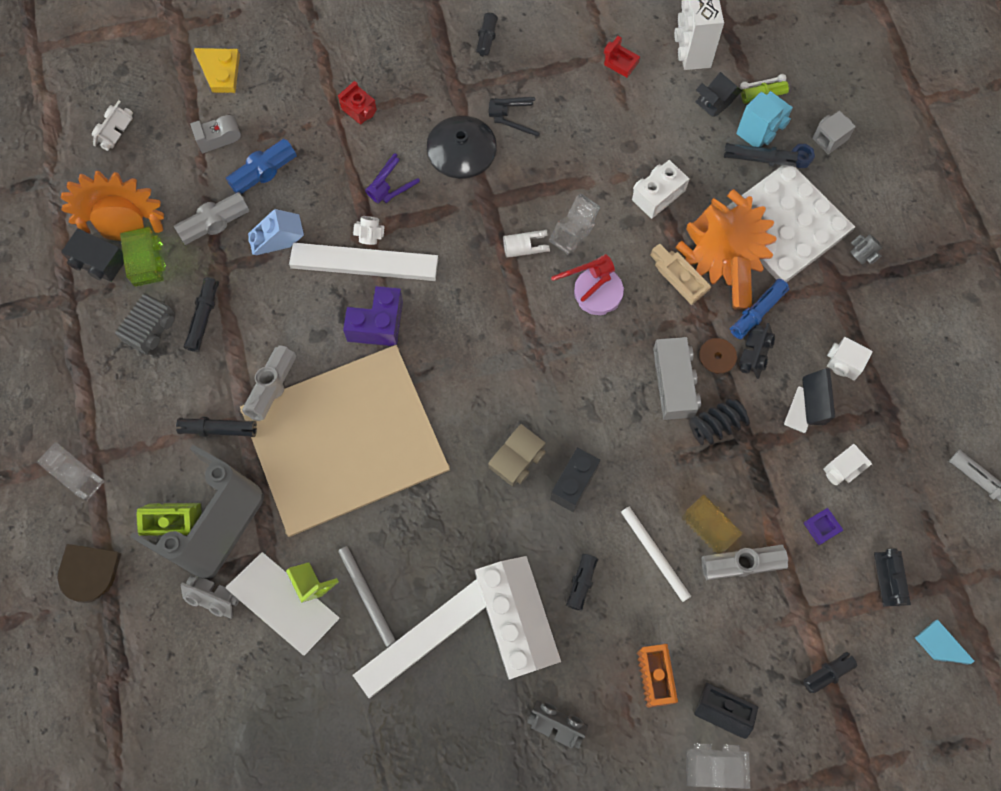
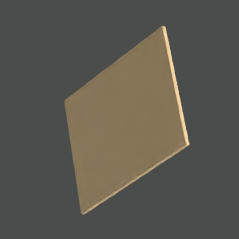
M397 345L284 389L283 394L274 399L265 419L256 421L257 426H253V428H257V434L251 438L288 537L450 471V466L446 462ZM244 405L240 406V411L243 414L245 421H253L250 417L244 415V413L242 412Z

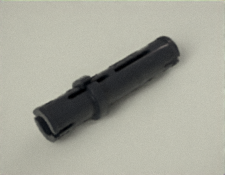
M726 143L724 150L726 151L724 158L769 163V166L778 164L796 167L799 154L797 151L777 150V147L768 149Z
M205 277L203 279L199 297L195 299L194 315L183 346L188 351H200L211 309L215 307L214 299L219 286V281H215L213 278Z
M203 416L200 419L180 417L177 419L176 427H181V429L177 428L176 431L178 434H199L200 437H207L208 435L255 437L257 428H253V426H257V423L254 420H214Z

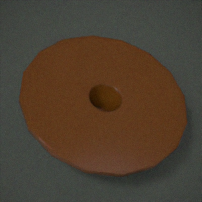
M713 338L701 346L699 357L702 365L707 370L718 374L730 371L734 367L737 353L733 345L727 340Z

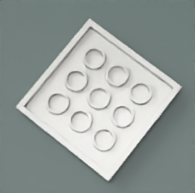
M782 165L742 195L745 199L748 196L753 198L751 209L761 206L766 208L761 220L774 221L773 227L766 232L777 238L775 243L766 246L773 253V257L771 259H760V261L776 280L782 279L788 282L849 235L855 228L793 166ZM732 202L727 207L733 209L737 205L734 202Z

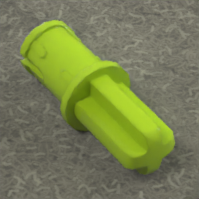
M787 81L768 85L763 82L760 86L742 89L741 98L743 103L747 104L760 92L767 95L771 91L777 96L787 94L789 92V85Z

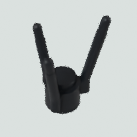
M535 97L490 98L489 117L494 118V123H501L535 136L540 135L535 130L504 119V116L509 115L510 106H532L533 101L536 100Z

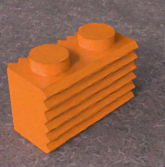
M668 644L642 647L637 652L639 656L637 660L640 661L639 666L642 673L640 677L643 678L642 683L645 690L643 694L646 695L644 699L647 701L646 706L650 708L677 703L678 699Z

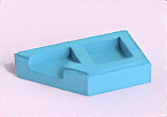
M939 620L933 621L915 637L934 660L967 665L974 662Z

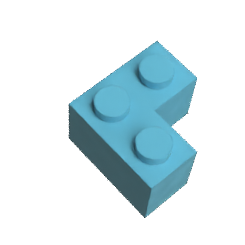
M771 91L767 95L760 92L746 106L736 134L753 147L761 148L764 144L768 145L776 136L777 130H783L791 120L789 115L793 107Z

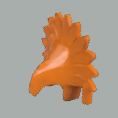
M96 171L94 180L84 174H80L78 178L80 184L67 182L66 187L70 192H63L61 194V199L68 202L62 205L61 210L73 214L68 222L76 224L79 229L89 234L91 231L86 223L87 221H91L96 230L108 240L127 241L144 236L143 217L150 220L154 232L160 233L163 231L161 220L164 218V213L156 210L160 207L161 201L149 199L151 195L150 188L136 189L137 180L134 178L123 183L117 172H114L107 179L100 171Z
M734 189L730 191L727 197L737 205L735 208L730 209L713 198L711 205L693 223L689 222L687 224L686 230L697 245L694 250L683 241L679 242L675 247L686 257L685 260L690 265L698 264L696 271L701 276L709 272L712 285L716 284L721 276H723L727 285L732 286L731 260L733 257L749 259L752 270L763 272L764 268L760 259H771L773 257V253L766 246L775 243L777 240L774 235L766 233L773 227L774 221L761 220L766 208L761 206L751 209L753 198L748 196L745 199Z

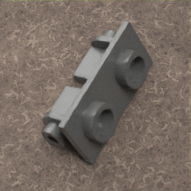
M539 701L536 702L527 722L532 725L531 729L548 737L553 728L557 729L558 732L554 740L571 749L573 747L579 749L588 728L577 716H567L559 712L554 705Z

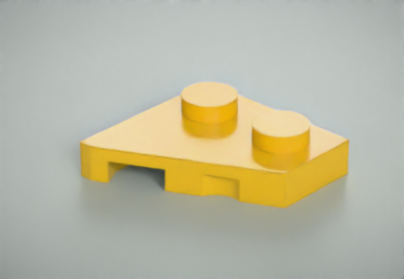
M194 48L196 57L212 92L235 93L240 59L239 50Z

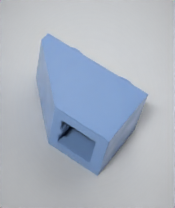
M274 209L248 233L252 255L290 248L293 243H296L303 237L299 214Z

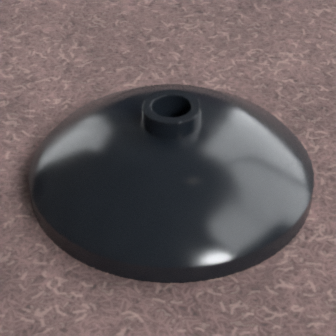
M453 116L441 121L432 129L427 139V155L431 164L437 171L451 178L466 179L475 177L487 170L496 156L497 143L493 131L486 123L471 116Z

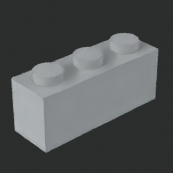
M687 337L657 339L653 351L663 420L691 418L701 408L700 394L695 392L694 386L697 384V373L691 366L693 348L688 346Z

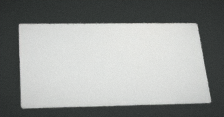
M264 553L255 558L226 586L229 592L302 655H306L339 620V617L317 598L301 603L288 574Z

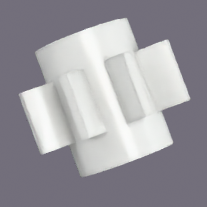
M362 216L360 222L354 223L353 235L359 236L360 243L374 245L377 244V239H381L384 236V225H379V219L376 217Z

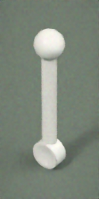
M780 74L776 78L754 83L742 82L740 89L760 86L763 82L770 84L786 81V75Z

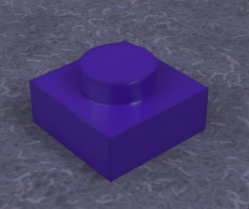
M828 508L803 523L818 545L823 544L843 531Z

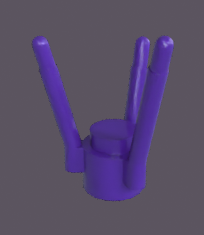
M397 153L392 155L375 180L365 189L367 195L378 204L382 200L385 203L389 202L393 197L420 182V179L417 178L391 193L388 192L390 186L385 179L399 162Z

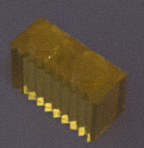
M704 494L682 516V520L686 521V524H690L693 532H697V536H701V540H705V544H709V548H713V552H716V554L726 551L743 534Z

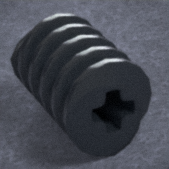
M729 398L725 403H719L716 408L711 407L708 412H701L699 417H691L689 424L694 437L703 446L704 440L710 445L714 444L713 435L718 440H722V431L730 436L732 434L731 426L736 431H740V422L747 427L750 425V420L741 402L737 399Z

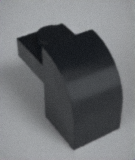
M720 72L708 87L703 83L700 84L696 91L701 95L695 102L708 114L715 117L724 111L742 90Z

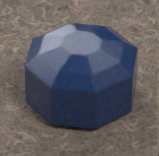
M797 144L792 152H799L796 167L807 168L815 158L814 149L807 144Z

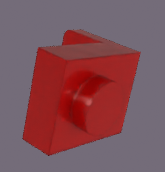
M617 36L613 42L610 41L605 47L604 65L628 78L638 65L640 56L622 47V37Z

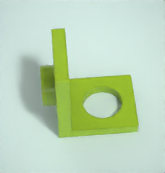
M309 562L290 567L286 570L301 603L322 597L339 582L336 578L319 583Z

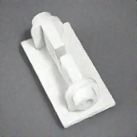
M118 100L115 106L110 105L105 112L104 117L106 119L103 124L98 123L94 128L92 136H94L93 145L95 147L100 142V146L107 151L110 148H114L121 137V133L114 130L115 127L124 132L132 121L133 112L127 108L121 109V101Z

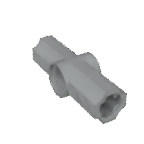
M237 192L216 204L207 202L201 205L195 215L174 225V228L184 245L207 233L215 235L222 232L227 227L228 222L248 213L249 209L241 194Z
M279 345L275 347L265 367L259 369L255 374L256 384L242 409L244 415L256 421L265 419L274 399L280 397L284 392L283 382L296 359L295 352L285 346Z
M783 545L756 549L743 548L735 552L707 555L701 558L703 575L706 581L734 576L746 577L750 574L788 568V556ZM739 557H745L749 560V569H745L740 565Z

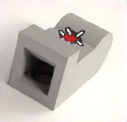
M231 115L219 117L216 121L213 120L201 124L200 121L190 123L202 154L234 143L241 137L236 119Z

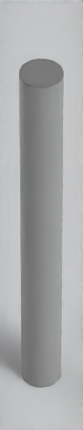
M348 546L343 547L338 552L386 647H390L396 640Z

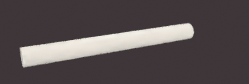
M630 506L621 511L622 515L681 601L684 602L691 597L690 593Z

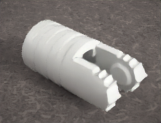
M547 230L503 236L506 257L549 252V245L531 247L530 242L532 238L538 239L548 236Z

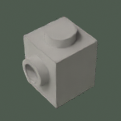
M838 111L834 115H827L821 120L812 139L827 154H830L849 140L856 126L848 117H845Z

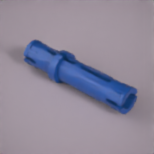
M777 279L753 306L746 308L742 313V317L730 327L732 335L738 339H743L751 328L759 325L762 317L789 291L790 288L787 282Z

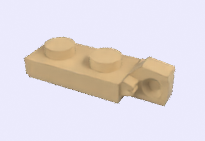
M661 244L652 249L650 255L656 261L655 266L658 271L691 305L710 291L711 286L678 252H668Z

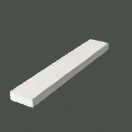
M293 243L289 265L293 269L436 281L438 255Z
M477 579L353 674V677L369 699L486 608Z

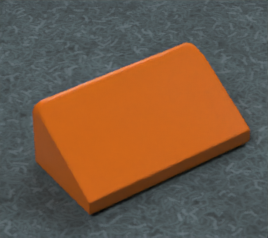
M733 257L731 260L732 307L734 310L750 308L752 306L751 261L746 258Z

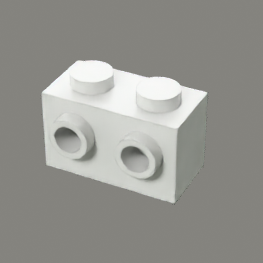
M668 160L663 165H657L649 177L646 179L642 178L635 184L632 201L652 219L686 191L689 178Z

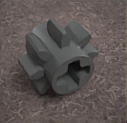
M871 234L866 238L864 235H859L851 242L855 246L851 253L861 264L867 261L873 264L882 256L878 251L883 246Z

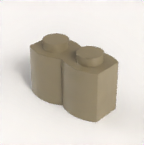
M520 424L490 460L488 468L512 487L517 482L522 484L530 474L527 469L533 462L538 464L545 456L546 451H544L546 443Z

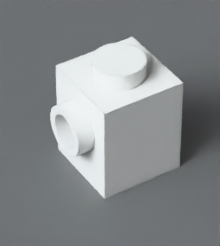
M844 337L839 344L834 343L827 355L831 358L827 367L831 368L837 375L846 376L855 381L862 373L873 351Z

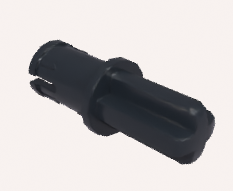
M490 12L484 15L482 28L478 31L479 40L476 52L481 57L489 55L492 41L496 37L495 27L498 17Z
M845 652L830 663H823L822 668L805 678L803 684L809 693H816L830 683H838L841 676L857 668V662L852 655L850 656L849 652Z

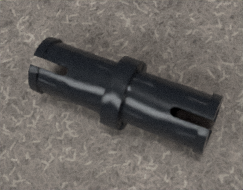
M582 554L576 576H573L571 580L573 585L566 606L577 611L583 610L588 590L593 586L592 577L599 560L597 557Z

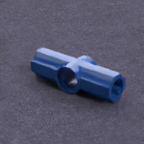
M282 139L264 152L256 151L249 155L246 164L227 176L226 180L235 193L239 192L242 194L258 182L266 183L272 180L277 173V169L297 157L296 152L286 139Z

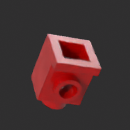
M355 81L338 95L341 109L360 125L366 120L371 119L377 111L375 99L362 90Z

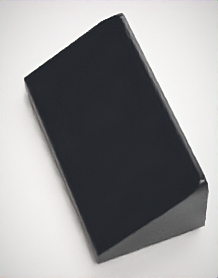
M830 368L808 374L802 379L806 422L808 425H826L835 418Z
M706 682L694 715L743 739H747L754 729L759 707Z

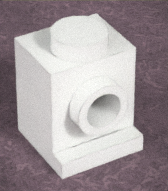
M853 444L831 461L823 470L826 472L829 481L834 485H838L843 480H846L848 483L851 482L872 463Z

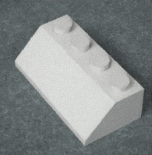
M527 556L500 561L476 569L475 575L508 680L561 662Z

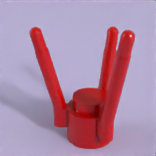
M605 254L590 263L551 277V280L555 281L589 269L595 279L599 277L600 280L581 297V301L584 302L604 283L611 280L610 274L615 271V267L611 258Z

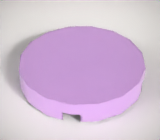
M589 269L580 274L575 282L574 296L582 310L589 314L601 316L618 308L623 298L624 287L621 279L615 272L610 274V281L604 283L584 302L581 301V297L600 278L595 279Z

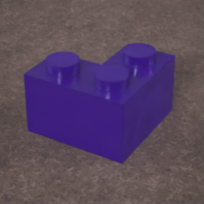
M376 286L372 309L347 307L343 328L347 342L387 346L397 345L403 306L401 289Z

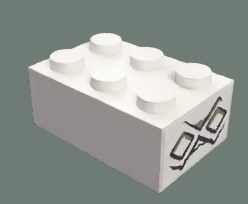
M682 0V13L678 14L679 26L675 28V41L679 42L680 46L678 48L679 61L683 62L684 70L711 68L724 25L720 1Z

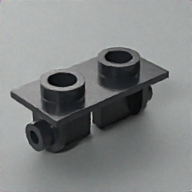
M770 323L766 324L765 329L760 325H755L750 330L746 347L754 348V350L744 349L739 362L742 373L748 374L750 371H754L757 379L760 378L762 370H766L768 364L767 354L769 348L772 349L775 343V334L772 332Z
M897 548L887 549L886 552H874L883 607L911 605L902 552L898 551Z

